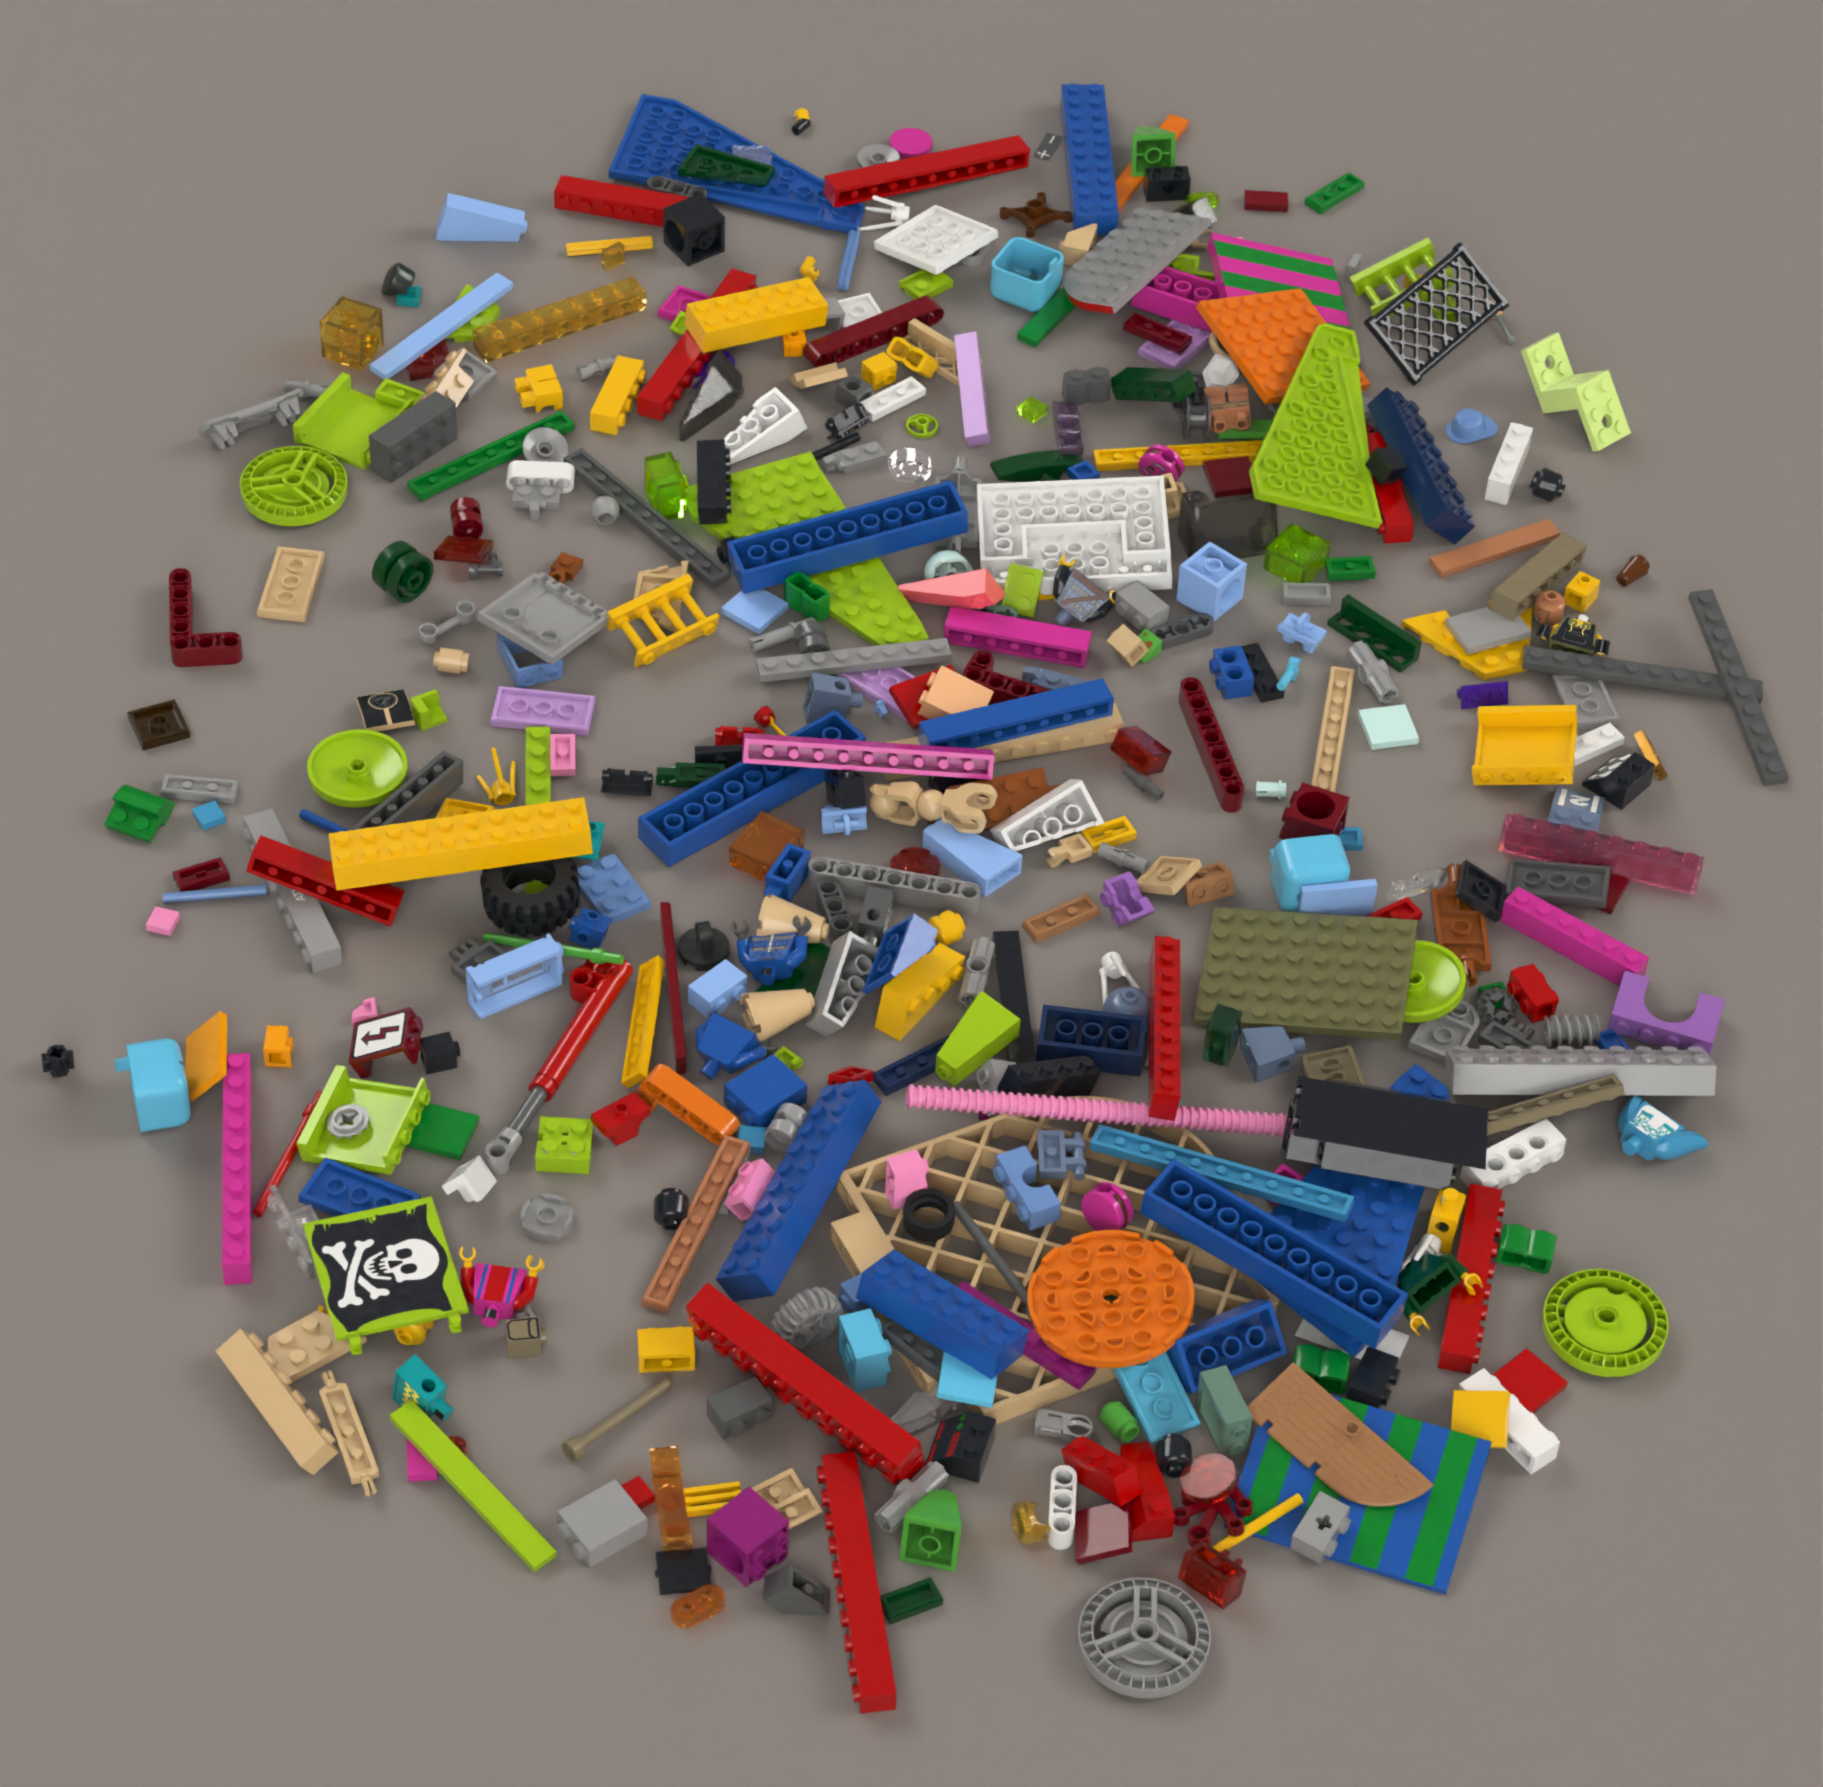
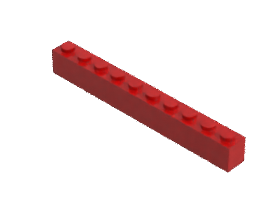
M1017 135L825 175L823 194L832 206L837 208L873 200V195L884 198L1028 167L1030 148Z
M732 268L710 299L758 288V285H756V275ZM687 329L637 396V414L662 422L668 414L672 413L676 402L682 399L684 391L687 387L690 388L693 379L701 373L703 365L711 359L714 351L703 353Z
M1155 936L1149 960L1148 1117L1175 1121L1181 1097L1180 939H1174L1169 936Z
M856 1452L821 1455V1466L816 1467L818 1484L823 1483L824 1490H820L821 1506L827 1507L828 1512L824 1514V1525L826 1531H831V1537H828L829 1555H835V1561H832L833 1579L838 1578L839 1585L836 1586L837 1603H842L843 1610L839 1611L841 1628L846 1627L847 1634L843 1636L845 1652H850L851 1659L847 1661L849 1677L855 1678V1684H852L853 1702L859 1703L860 1714L896 1710L897 1693Z

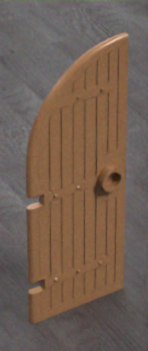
M1294 1362L1247 1406L1252 1415V1420L1262 1427L1269 1421L1273 1426L1268 1429L1267 1433L1307 1469L1315 1463L1319 1465L1320 1468L1314 1475L1331 1490L1347 1500L1373 1507L1395 1506L1416 1499L1434 1486L1431 1481Z

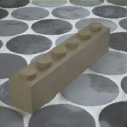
M1562 533L1556 539L1553 538L1545 548H1541L1538 551L1537 555L1533 558L1530 557L1525 565L1521 568L1518 567L1513 575L1506 577L1501 585L1492 589L1489 595L1491 600L1489 610L1514 621L1534 604L1535 598L1539 593L1550 591L1582 564L1587 544L1565 533Z

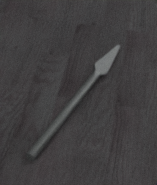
M954 1202L955 1215L1024 1303L1026 1314L1029 1317L1027 1289L960 1202Z

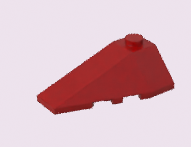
M1149 1441L1121 1444L1120 1456L1136 1465L1143 1492L1130 1500L1132 1504V1542L1172 1537L1175 1515L1167 1487L1159 1466L1156 1464Z

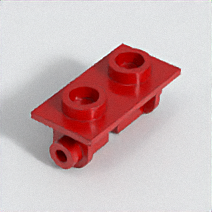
M720 725V728H715V746L743 745V733L765 734V730L760 729V727H743L742 732H738V727Z

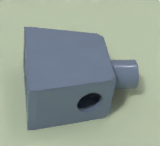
M820 673L811 674L803 704L806 723H812L833 710L838 711L846 719L849 707H862L863 694L851 693L850 683L847 678Z
M1281 1026L1245 1028L1241 1030L1239 1047L1256 1083L1291 1071L1294 1066L1295 1054L1304 1053L1306 1049L1302 1037L1289 1039L1285 1029Z

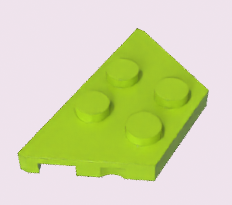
M466 284L455 302L475 288ZM495 303L491 304L445 339L454 338V343L483 341L499 317L500 307Z

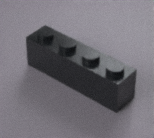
M725 439L697 441L699 525L727 523V514L732 513L731 499H727V497L731 496V482H727V480L731 479L730 465L726 466V463H731L730 449H725Z
M1087 1055L1008 1065L997 1090L999 1093L1004 1091L1005 1094L1013 1092L1014 1095L1022 1093V1096L1029 1093L1030 1096L1038 1094L1041 1097L1043 1094L1047 1098L1050 1095H1054L1055 1098H1058V1096H1089L1101 1071Z

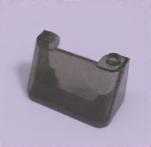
M1201 491L1183 492L1178 537L1187 557L1190 558L1208 542L1217 545L1238 559L1274 553L1278 548L1277 504L1255 499L1254 493L1253 496L1210 502L1208 496Z

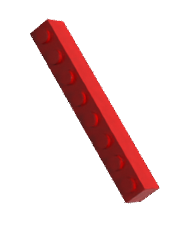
M1470 1183L1457 1260L1469 1270L1468 1274L1474 1273L1480 1277L1483 1288L1478 1284L1471 1285L1476 1295H1470L1462 1279L1459 1284L1451 1289L1437 1368L1470 1374L1472 1364H1478L1481 1348L1476 1347V1342L1482 1343L1484 1326H1479L1480 1321L1486 1320L1488 1305H1484L1483 1301L1484 1299L1489 1300L1492 1284L1487 1283V1278H1493L1495 1263L1490 1262V1259L1496 1258L1499 1242H1494V1237H1500L1502 1222L1497 1221L1498 1216L1503 1217L1506 1201L1501 1200L1502 1189Z

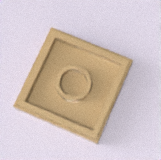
M1160 856L1137 880L1139 891L1141 893L1175 895L1202 867L1200 859Z

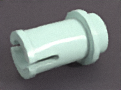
M1281 780L1279 782L1256 781V797H1278V800H1281V797H1286V783H1282Z

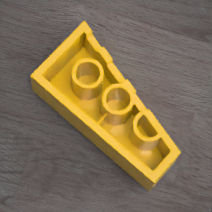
M939 943L929 954L922 956L884 985L875 1028L901 1041L955 982L962 978L965 971L963 967L965 956Z

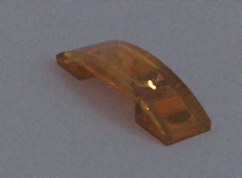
M678 1446L649 1449L656 1512L663 1551L690 1549L693 1545L686 1512Z

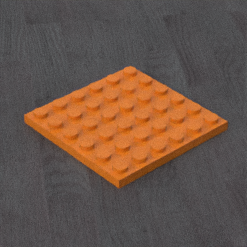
M1301 288L1199 301L1195 307L1265 405L1281 403L1311 335L1317 326L1327 324ZM1359 368L1361 391L1368 390L1371 383Z

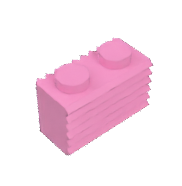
M915 1149L908 1151V1153H898L897 1156L893 1155V1157L888 1156L885 1195L893 1210L902 1208L907 1197L913 1192L928 1189L925 1174L929 1173L928 1163L925 1158L920 1157Z

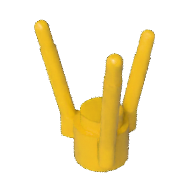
M492 747V758L498 780L493 783L490 790L480 775H477L476 778L488 795L489 802L504 806L510 804L517 797L515 792L516 763L511 761L510 783H508L506 780H503L495 747Z

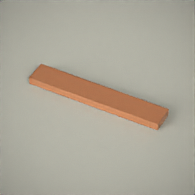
M1546 519L1429 558V565L1440 578L1549 543L1553 538L1556 539L1561 535V532L1550 519Z

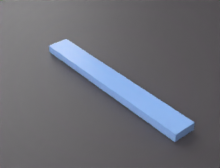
M495 273L371 363L370 371L382 379H390L512 290L513 282L499 273Z

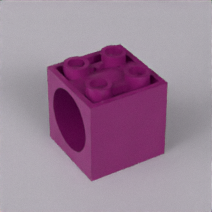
M750 1486L707 1518V1553L745 1587L754 1581L761 1580L775 1564H781L788 1556L789 1520Z

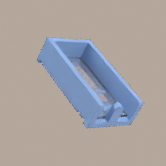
M546 934L545 939H538L485 961L484 964L480 963L477 967L473 968L472 965L466 967L467 1003L479 1020L561 986L562 974L564 973L562 964L564 951L558 941L555 942L550 934Z

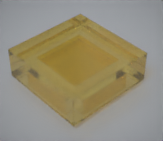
M617 242L602 250V268L606 271L624 263V245L621 242Z

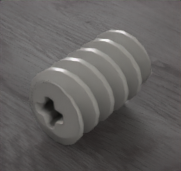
M1585 1014L1581 1015L1580 1019L1577 1015H1571L1570 1019H1568L1567 1015H1561L1559 1020L1556 1015H1551L1549 1020L1545 1016L1543 1034L1546 1045L1550 1048L1552 1041L1555 1040L1557 1047L1562 1045L1563 1040H1566L1567 1046L1571 1047L1573 1040H1576L1578 1047H1581L1583 1040H1586L1588 1046H1592L1593 1041L1597 1040L1598 1042L1600 1038L1598 1015L1593 1014L1590 1020Z

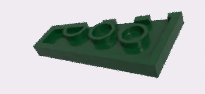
M695 144L679 166L678 175L767 186L775 175V167Z

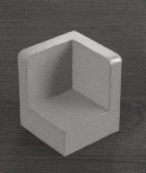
M835 297L824 298L828 303L826 321H830L835 330L838 331L842 329L846 313Z

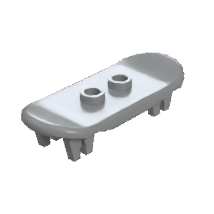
M298 388L282 396L260 402L234 413L207 420L199 426L198 433L202 437L211 438L220 450H224L226 448L224 442H227L229 447L235 445L234 438L238 437L239 432L268 423L272 418H276L282 428L288 427L286 419L293 425L296 422V416L300 415L298 403L302 400L304 391Z

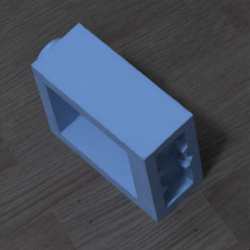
M497 634L498 654L516 688H525L563 678L562 658L553 665L543 662L519 669L512 655L528 650L505 636Z

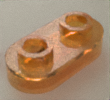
M705 1585L677 1599L671 1606L672 1622L680 1628H691L719 1614L725 1607L724 1591L716 1585ZM688 1608L690 1610L682 1611L681 1609Z

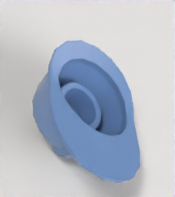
M1470 408L1458 411L1453 420L1446 426L1447 437L1461 444L1490 438L1498 430L1495 421L1485 416L1482 412Z

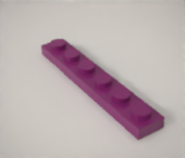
M962 1281L957 1286L1027 1328L1029 1333L1023 1355L1077 1390H1080L1096 1373V1367L1073 1362L1053 1351L1041 1340L1032 1324L965 1281Z

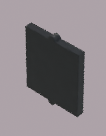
M706 1548L656 1552L657 1570H655V1577L658 1578L660 1595L711 1591L709 1577L711 1566L708 1565Z

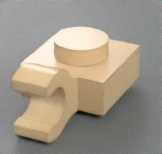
M1078 833L1059 840L1058 847L1048 849L1051 858L1046 859V862L1051 868L1059 866L1065 859L1070 863H1074L1091 857L1093 848L1082 834Z

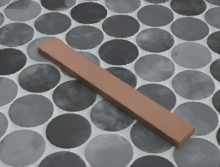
M728 1135L724 1136L689 1205L688 1216L681 1221L642 1298V1306L668 1313L720 1210L729 1188L732 1186L750 1150V1142Z

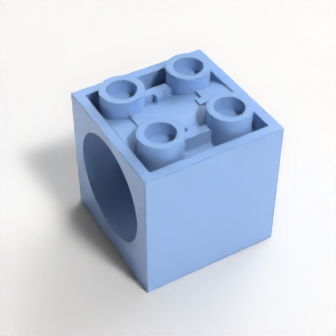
M1208 542L1180 565L1176 600L1199 614L1210 615L1215 622L1243 599L1247 563L1217 545Z

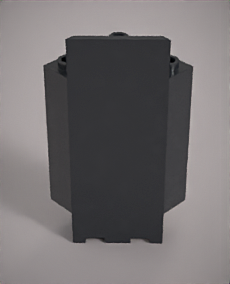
M1298 1076L1294 1099H1290L1281 1152L1286 1159L1318 1164L1323 1169L1445 1190L1450 1187V1184L1455 1183L1457 1169L1453 1168L1454 1164L1486 1170L1488 1109L1460 1105L1448 1099L1327 1078L1324 1081Z

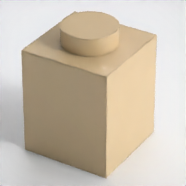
M1124 624L1114 630L1106 640L1112 650L1131 667L1149 651L1144 642Z

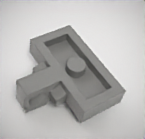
M514 485L512 507L529 508L530 520H539L540 509H559L561 487Z

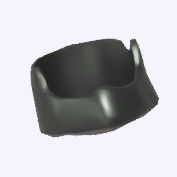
M399 262L395 263L385 275L381 293L386 296L396 294L407 295V288L412 285L415 272Z

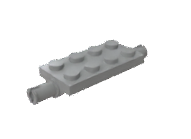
M958 454L953 457V469L946 476H936L935 485L952 480L968 512V532L931 542V545L946 546L947 550L956 551L961 554V548L978 549L977 484H982V479L972 478L968 474V459L962 455L961 461H959Z

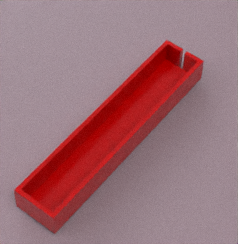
M708 1282L685 1306L688 1321L693 1327L692 1331L697 1339L702 1342L707 1340L713 1345L712 1348L717 1354L723 1358L727 1355L741 1372L746 1373L748 1371L753 1376H756L765 1389L768 1387L775 1392V1396L783 1404L788 1405L790 1403L797 1408L796 1412L806 1421H809V1419L813 1420L818 1424V1429L828 1437L834 1436L839 1440V1445L847 1452L855 1451L865 1466L870 1469L875 1467L889 1484L898 1485L906 1478L911 1480L924 1467L925 1460L922 1454L921 1443L918 1439Z

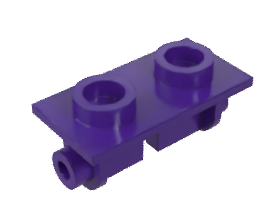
M1508 681L1461 686V689H1457V697L1461 698V709L1508 704Z

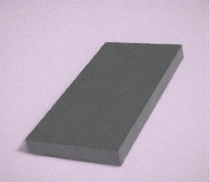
M1510 858L1505 900L1517 887H1520L1550 904L1606 908L1611 867Z

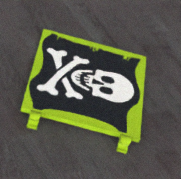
M432 1196L303 1223V1229L336 1341L348 1339L352 1355L363 1353L360 1336L447 1318L452 1334L462 1332L460 1314L469 1313Z

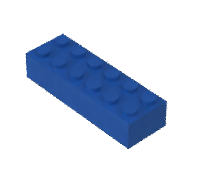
M893 1249L862 1272L856 1299L971 1366L991 1380L1022 1356L1029 1333L1027 1328L951 1284L948 1280L929 1271L926 1267L909 1259L904 1254Z

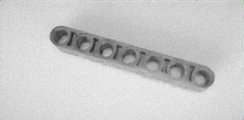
M817 856L808 862V885L817 890L819 880L830 877L838 881L843 895L865 898L869 885L893 890V903L941 912L950 910L965 916L975 915L979 911L980 887L973 882Z

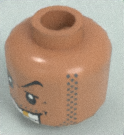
M1555 591L1539 593L1534 602V618L1537 622L1550 626L1559 623L1563 618L1566 604L1565 599Z

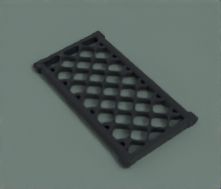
M1462 243L1456 244L1452 248V252L1376 315L1370 316L1364 321L1368 330L1371 331L1407 377L1408 381L1414 386L1422 380V376L1499 311H1504L1509 307L1508 301L1498 291ZM1460 257L1467 264V266H1463L1461 264ZM1447 266L1456 269V279L1447 276L1445 269ZM1461 269L1470 272V282L1461 279ZM1474 275L1478 278L1481 284L1475 282ZM1434 277L1442 281V290L1433 288L1431 280ZM1447 281L1456 284V293L1447 291ZM1460 284L1470 287V296L1461 294ZM1474 287L1484 290V299L1475 297ZM1420 289L1428 293V302L1420 301L1417 291ZM1488 292L1496 303L1488 299ZM1432 293L1442 296V305L1433 303ZM1446 296L1456 299V308L1447 306ZM1460 299L1470 302V311L1461 309ZM1405 301L1414 305V314L1404 311L1403 303ZM1474 301L1484 305L1485 312L1482 315L1475 312ZM1418 305L1428 308V317L1419 315ZM1432 307L1442 311V320L1433 318ZM1446 310L1455 312L1456 323L1447 321ZM1391 313L1400 317V326L1390 323L1389 315ZM1460 313L1469 315L1471 324L1468 327L1460 322ZM1404 316L1414 320V329L1404 326ZM1418 319L1427 321L1428 332L1419 330ZM1432 322L1441 324L1442 335L1433 333ZM1377 325L1385 328V335ZM1446 325L1455 327L1457 336L1454 339L1446 334ZM1390 328L1399 331V341L1390 338ZM1404 331L1411 332L1414 335V344L1404 341ZM1418 334L1427 336L1428 347L1418 344ZM1432 337L1441 339L1442 349L1438 350L1432 346ZM1392 344L1399 346V353ZM1404 346L1413 348V358L1404 356ZM1418 349L1426 350L1429 360L1426 362L1419 360ZM1406 361L1411 362L1413 364L1414 372L1406 363Z

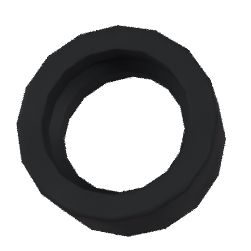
M921 1189L907 1197L903 1206V1226L908 1234L922 1241H937L945 1238L952 1231L955 1207L948 1195L935 1189ZM923 1207H932L943 1212L945 1217L935 1223H925L916 1219L913 1216V1212Z

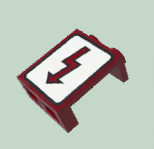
M408 1007L355 1022L348 1063L361 1079L371 1076L374 1059L403 1052L412 1064H416L419 1051L421 1050L422 1019Z

